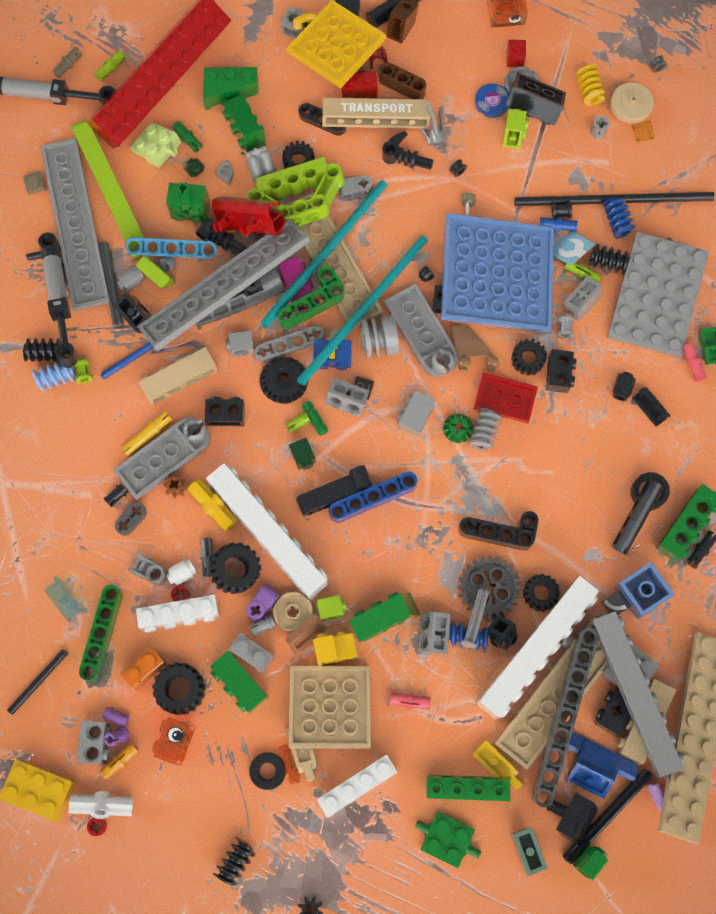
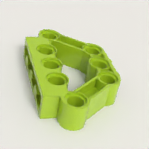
M324 156L255 178L257 187L248 192L247 199L277 202L276 200H282L288 194L298 195L304 189L317 188L315 194L309 200L299 199L290 206L280 204L272 207L282 211L281 217L286 220L290 219L299 227L307 223L316 222L330 214V206L339 188L344 185L345 178L340 165L336 163L327 164Z

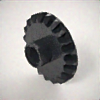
M275 357L272 361H268L260 373L259 382L262 392L268 399L276 403L287 404L298 400L305 393L308 382L303 386L297 381L298 377L304 372L305 367L298 360L291 357ZM283 375L289 377L286 381L279 380Z

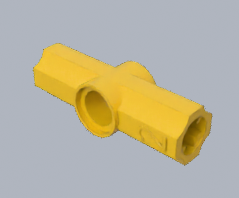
M198 479L187 489L189 493L199 502L204 512L210 518H213L225 532L231 530L236 525L238 520L225 507L226 505L217 494L212 493L203 481Z

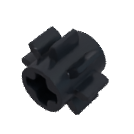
M305 896V903L298 904V907L302 908V912L299 914H311L305 911L307 904H310V906L315 905L314 914H323L319 910L323 903H317L315 901L316 896H313L312 900H308Z

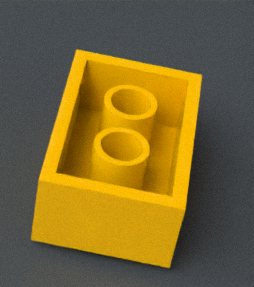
M15 759L1 791L0 800L54 822H59L62 820L77 781L26 761Z

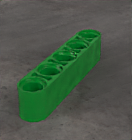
M107 585L102 590L79 668L80 677L88 682H95L101 676L122 603V591L114 585ZM116 590V597L109 600V592ZM110 609V617L103 619V612ZM102 628L105 629L104 637L98 638L97 632ZM99 648V656L93 658L91 655L92 650ZM93 667V676L87 678L86 670Z

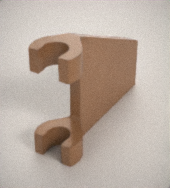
M451 325L450 330L458 355L459 371H468L467 366L471 365L470 358H486L487 371H495V365L499 364L498 358L488 349L469 325Z

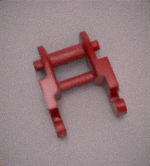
M383 46L369 57L371 69H373L374 59L382 58L385 63L387 62L386 49H383ZM382 53V56H374V54Z

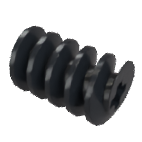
M596 244L592 249L588 265L591 261H593L594 267L600 263L601 269L608 265V271L615 267V273L622 269V275H624L629 262L628 252L625 251L621 256L620 249L614 254L612 247L607 252L605 245L599 250V244Z
M27 338L23 347L24 361L30 360L34 362L36 359L39 362L43 361V359L45 361H50L51 359L58 361L55 349L61 343L60 338H57L56 343L53 342L52 338H49L48 343H46L45 338H42L41 343L38 342L37 338H34L33 343H31L30 338Z
M236 837L238 845L231 844L234 852L226 851L229 859H221L224 867L216 866L220 873H213L219 880L231 886H236L237 884L234 878H241L239 871L245 872L246 867L243 863H251L248 856L255 857L256 855L253 847L239 837Z

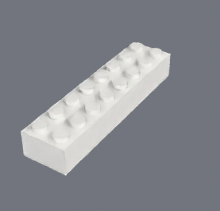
M223 463L206 477L210 487L309 601H312L328 587L327 575L320 567L318 569L315 568L314 560L308 553L303 554L301 552V545L295 538L292 540L289 538L288 530L282 523L279 525L276 523L275 515L269 509H264L265 507L261 499L256 494L252 496L251 488L244 480L239 481L240 478L237 476L238 473L232 466L227 467Z
M579 576L476 704L493 719L505 717L511 709L508 705L511 702L517 701L524 693L521 689L533 682L536 678L535 671H540L549 661L547 656H552L560 648L561 644L559 641L561 639L564 641L574 630L571 626L573 624L576 625L586 615L584 610H588L598 600L596 595L599 591Z

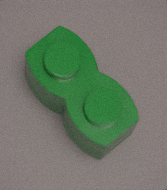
M588 846L573 864V867L587 879L594 881L609 862L606 858L608 854L599 846Z

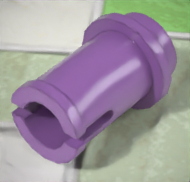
M107 707L102 718L105 719V722L110 721L125 728L130 715L116 711L114 707Z
M118 727L115 731L107 733L104 738L108 739L104 741L108 746L125 743L130 734L127 728Z

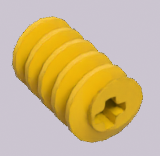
M595 64L586 65L576 73L578 85L582 92L581 95L584 99V104L587 106H595L605 100L603 96L605 91L602 89L603 84L600 83L601 78L598 77L599 72Z

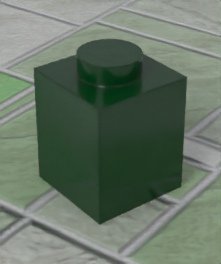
M307 438L289 444L290 452L298 470L302 468L303 470L309 469L316 463Z

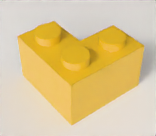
M348 631L336 633V637H333V635L329 636L328 633L316 635L317 638L313 639L318 665L327 666L358 659L353 633L349 634Z

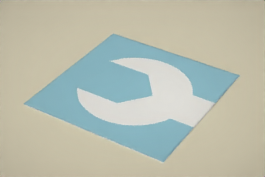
M570 231L553 246V256L571 266L590 250L595 243Z

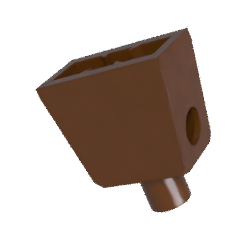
M401 0L390 12L387 31L388 38L400 44L404 42L416 22L419 6L416 0Z

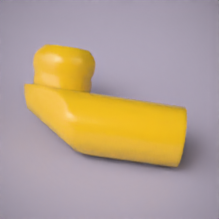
M316 13L300 14L293 19V28L295 30L302 29V23H311L316 17Z

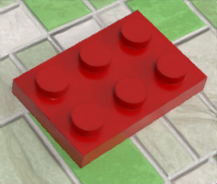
M483 372L473 409L480 411V408L490 409L501 417L528 424L538 387Z

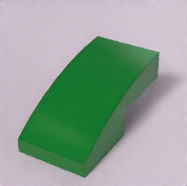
M716 327L699 329V336L705 364H716Z

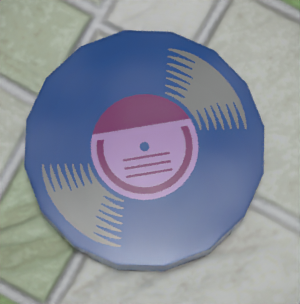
M490 83L483 85L475 95L477 111L488 118L502 116L509 108L505 105L509 95L508 91L499 84Z

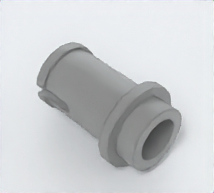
M266 615L264 619L250 625L253 635L257 637V635L269 629L273 630L276 623L271 615Z

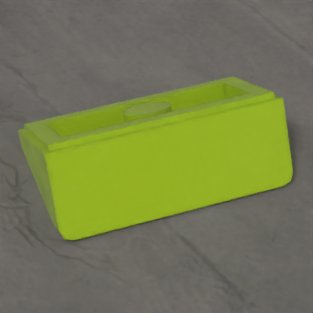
M143 256L136 264V267L160 288H166L176 283L174 279L147 256Z

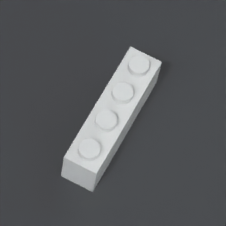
M385 755L318 798L317 801L328 818L398 772L389 757Z

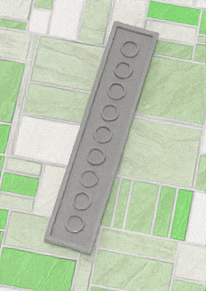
M77 139L42 145V156L73 310L79 311L109 304L110 300Z
M287 219L283 230L278 236L265 235L137 327L156 351L160 350L310 242L308 236L290 219Z

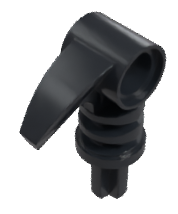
M406 131L397 133L383 144L382 160L386 164H394L398 161V164L404 162V166L410 164L411 169L418 166L431 170L434 160L419 156V151H414L412 154L410 153L411 150L408 149L405 152V148L399 147V144L408 136Z
M205 218L195 232L203 241L211 240L217 246H222L224 251L230 249L240 254L247 249L245 245L235 240V235H228L226 231L216 232L212 227L215 221L210 218Z

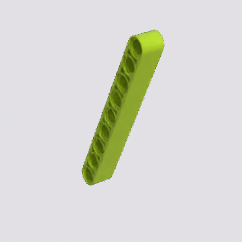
M88 119L71 125L125 242L130 238H144L92 128L86 123ZM131 241L128 244V248L130 251L136 252L139 249V244L136 241ZM132 255V256H133L134 259H136V258H139V257H141V256H143V255Z

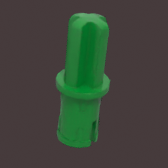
M180 121L173 124L172 128L182 138V142H186L195 153L200 151L198 146L202 148L203 144L193 135V132L189 131Z

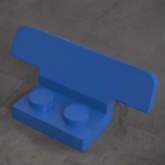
M572 732L568 750L578 754L567 776V781L604 799L615 782L617 774L632 782L636 779L638 772L636 763Z

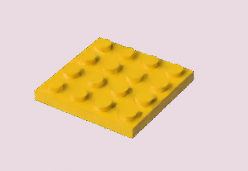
M331 0L286 48V51L289 55L341 89L386 40V34Z

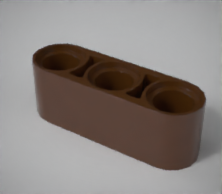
M386 62L380 65L379 82L383 86L411 99L418 100L425 97L426 81L423 78L392 63Z

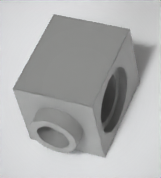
M251 330L228 334L229 340L226 341L227 351H231L232 357L254 354Z

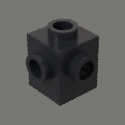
M498 615L487 628L490 643L496 648L501 647L507 651L517 641L518 634L515 623L501 615Z

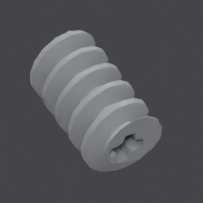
M480 408L479 420L476 421V427L473 430L474 434L471 436L472 441H470L469 445L476 450L487 451V448H493L494 446L489 441L496 440L491 435L498 434L494 427H500L496 420L500 421L502 417L490 409Z

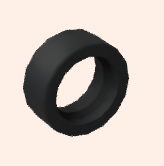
M647 472L641 474L633 482L631 497L635 503L639 496V487L647 479L663 485L661 496L655 502L651 509L652 511L660 508L667 501L670 495V487L662 475L655 472Z

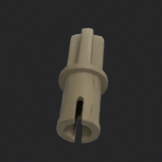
M73 47L66 56L61 58L62 60L53 69L55 76L58 78L62 77L82 57L81 51L75 55L79 50L77 47Z

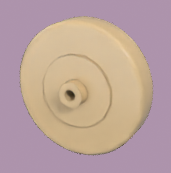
M627 82L619 85L614 90L610 99V109L613 115L618 120L628 124L640 123L647 119L654 106V98L650 90L636 82Z

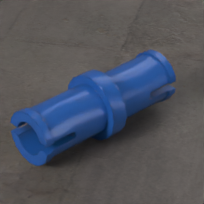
M541 217L540 219L541 226L554 227L556 232H560V230L577 231V220H562L560 217H557V219Z

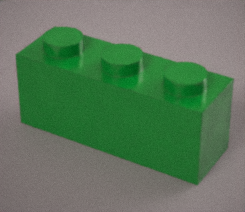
M229 650L210 665L213 670L210 672L217 682L221 680L226 685L223 689L230 697L233 695L238 700L236 705L243 713L245 711L249 714L252 713L268 699L266 694Z

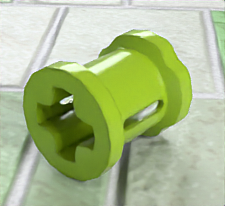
M78 360L74 366L77 373V383H88L93 380L89 371V360Z

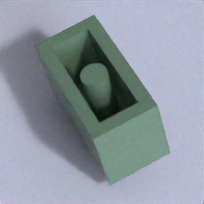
M527 827L510 834L525 875L530 876L548 869L532 827Z

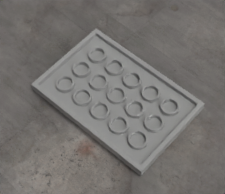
M637 232L607 338L680 358L709 251Z

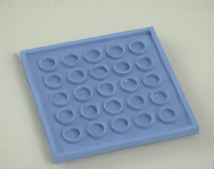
M447 213L445 217L441 320L549 333L552 330L554 227Z

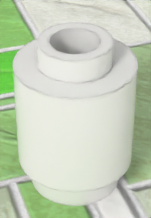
M188 559L168 568L169 573L166 576L171 585L175 583L178 586L192 578L197 572Z

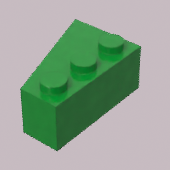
M204 67L203 101L205 110H209L215 105H223V102L241 94L244 98L259 94L257 67Z
M241 94L223 102V117L226 121L229 120L232 134L237 135L239 138L237 142L241 150L244 149L247 153L254 150L253 148L257 147L258 149L266 146L264 128L262 125H258L256 121L258 119L255 114H252L251 108Z
M398 591L387 596V601L383 603L381 601L375 602L370 605V610L366 612L361 610L353 614L354 618L349 620L358 641L365 642L386 632L397 624L404 623L405 620L412 616L417 617L421 615L411 593L399 594Z

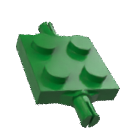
M437 811L434 820L429 825L417 820L414 828L425 833V840L420 850L456 868H459L462 859L467 854L477 859L481 855V850L471 846V839L475 829L446 814Z

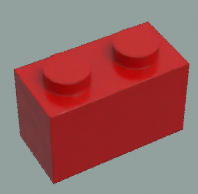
M376 71L355 72L341 88L342 98H377Z

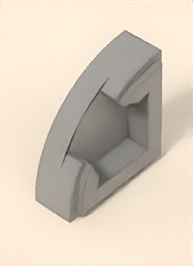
M226 160L215 171V175L228 185L233 180V170L231 164Z

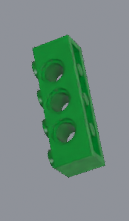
M702 483L693 493L656 549L674 562L680 558L683 560L690 551L687 549L690 543L694 544L700 537L698 532L701 527L704 529L710 522L709 515L712 512H716V492ZM697 505H702L705 512H700L697 509ZM687 520H691L694 523V528H690L687 525ZM676 535L683 537V544L676 540Z
M429 774L427 776L426 798L510 802L511 777Z

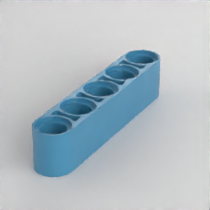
M130 238L125 245L127 252L132 255L212 258L217 253L216 245L210 241ZM131 241H136L139 244L138 251H130L128 244ZM150 242H155L158 245V250L154 253L149 252L147 249V245ZM168 243L176 245L175 253L167 252L166 245ZM187 244L194 245L195 252L193 254L185 252ZM205 245L213 247L211 255L204 253L203 248Z

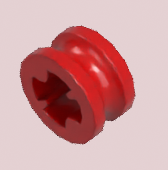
M179 585L172 589L171 598L174 602L181 601L178 597L175 598L178 590L185 591L182 600L189 599V591L184 586Z
M92 818L87 824V831L92 836H101L107 830L105 819ZM95 821L102 824V828H99L100 832L92 829Z

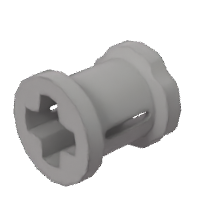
M598 116L594 119L590 132L595 139H602L606 136L610 124L608 118Z
M568 315L558 317V322L560 323L558 337L562 339L573 338L574 317Z

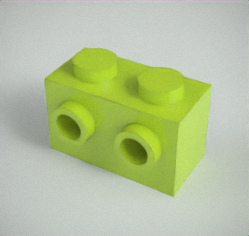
M520 109L508 110L502 147L520 149L522 139L526 137L529 119H526L527 111Z

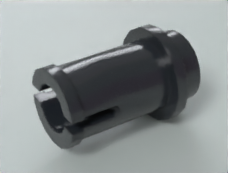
M121 483L119 485L116 484V488L103 498L111 508L123 496L126 497V494L129 492Z

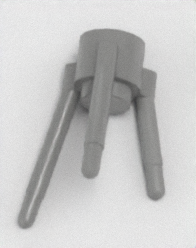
M429 104L428 107L434 129L430 131V135L427 134L424 128L419 129L425 136L428 145L432 144L433 147H440L447 140L443 108L439 109L440 131L432 105Z

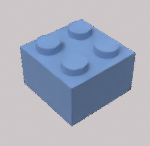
M652 562L615 586L616 590H620L631 607L629 608L637 620L675 595Z

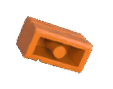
M151 647L120 674L132 689L138 690L158 673V669L161 670L167 663Z

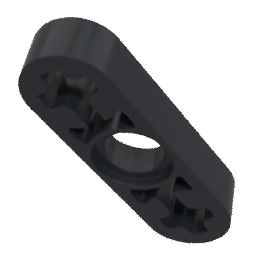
M304 103L299 107V118L302 121L337 136L343 135L346 132V127H339L338 129L335 127H322V123L317 120L322 116L321 108L309 103ZM307 110L310 111V113L304 115V112H306Z

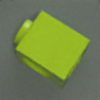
M340 595L316 600L321 621L344 617L343 612L347 611L345 599L341 600Z

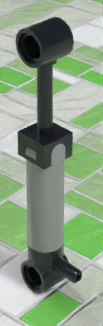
M0 76V95L51 100L53 104L66 106L67 97L99 100L103 105L107 98L115 92V88L109 85L103 86L99 93L69 90L65 80L53 79L52 82Z
M47 232L43 233L38 239L41 251L28 253L26 258L28 261L42 258L48 294V310L52 320L58 322L61 341L55 349V354L62 367L71 368L77 364L78 357L73 345L68 343L65 319L72 317L67 300L60 256L61 248L56 236L53 233Z

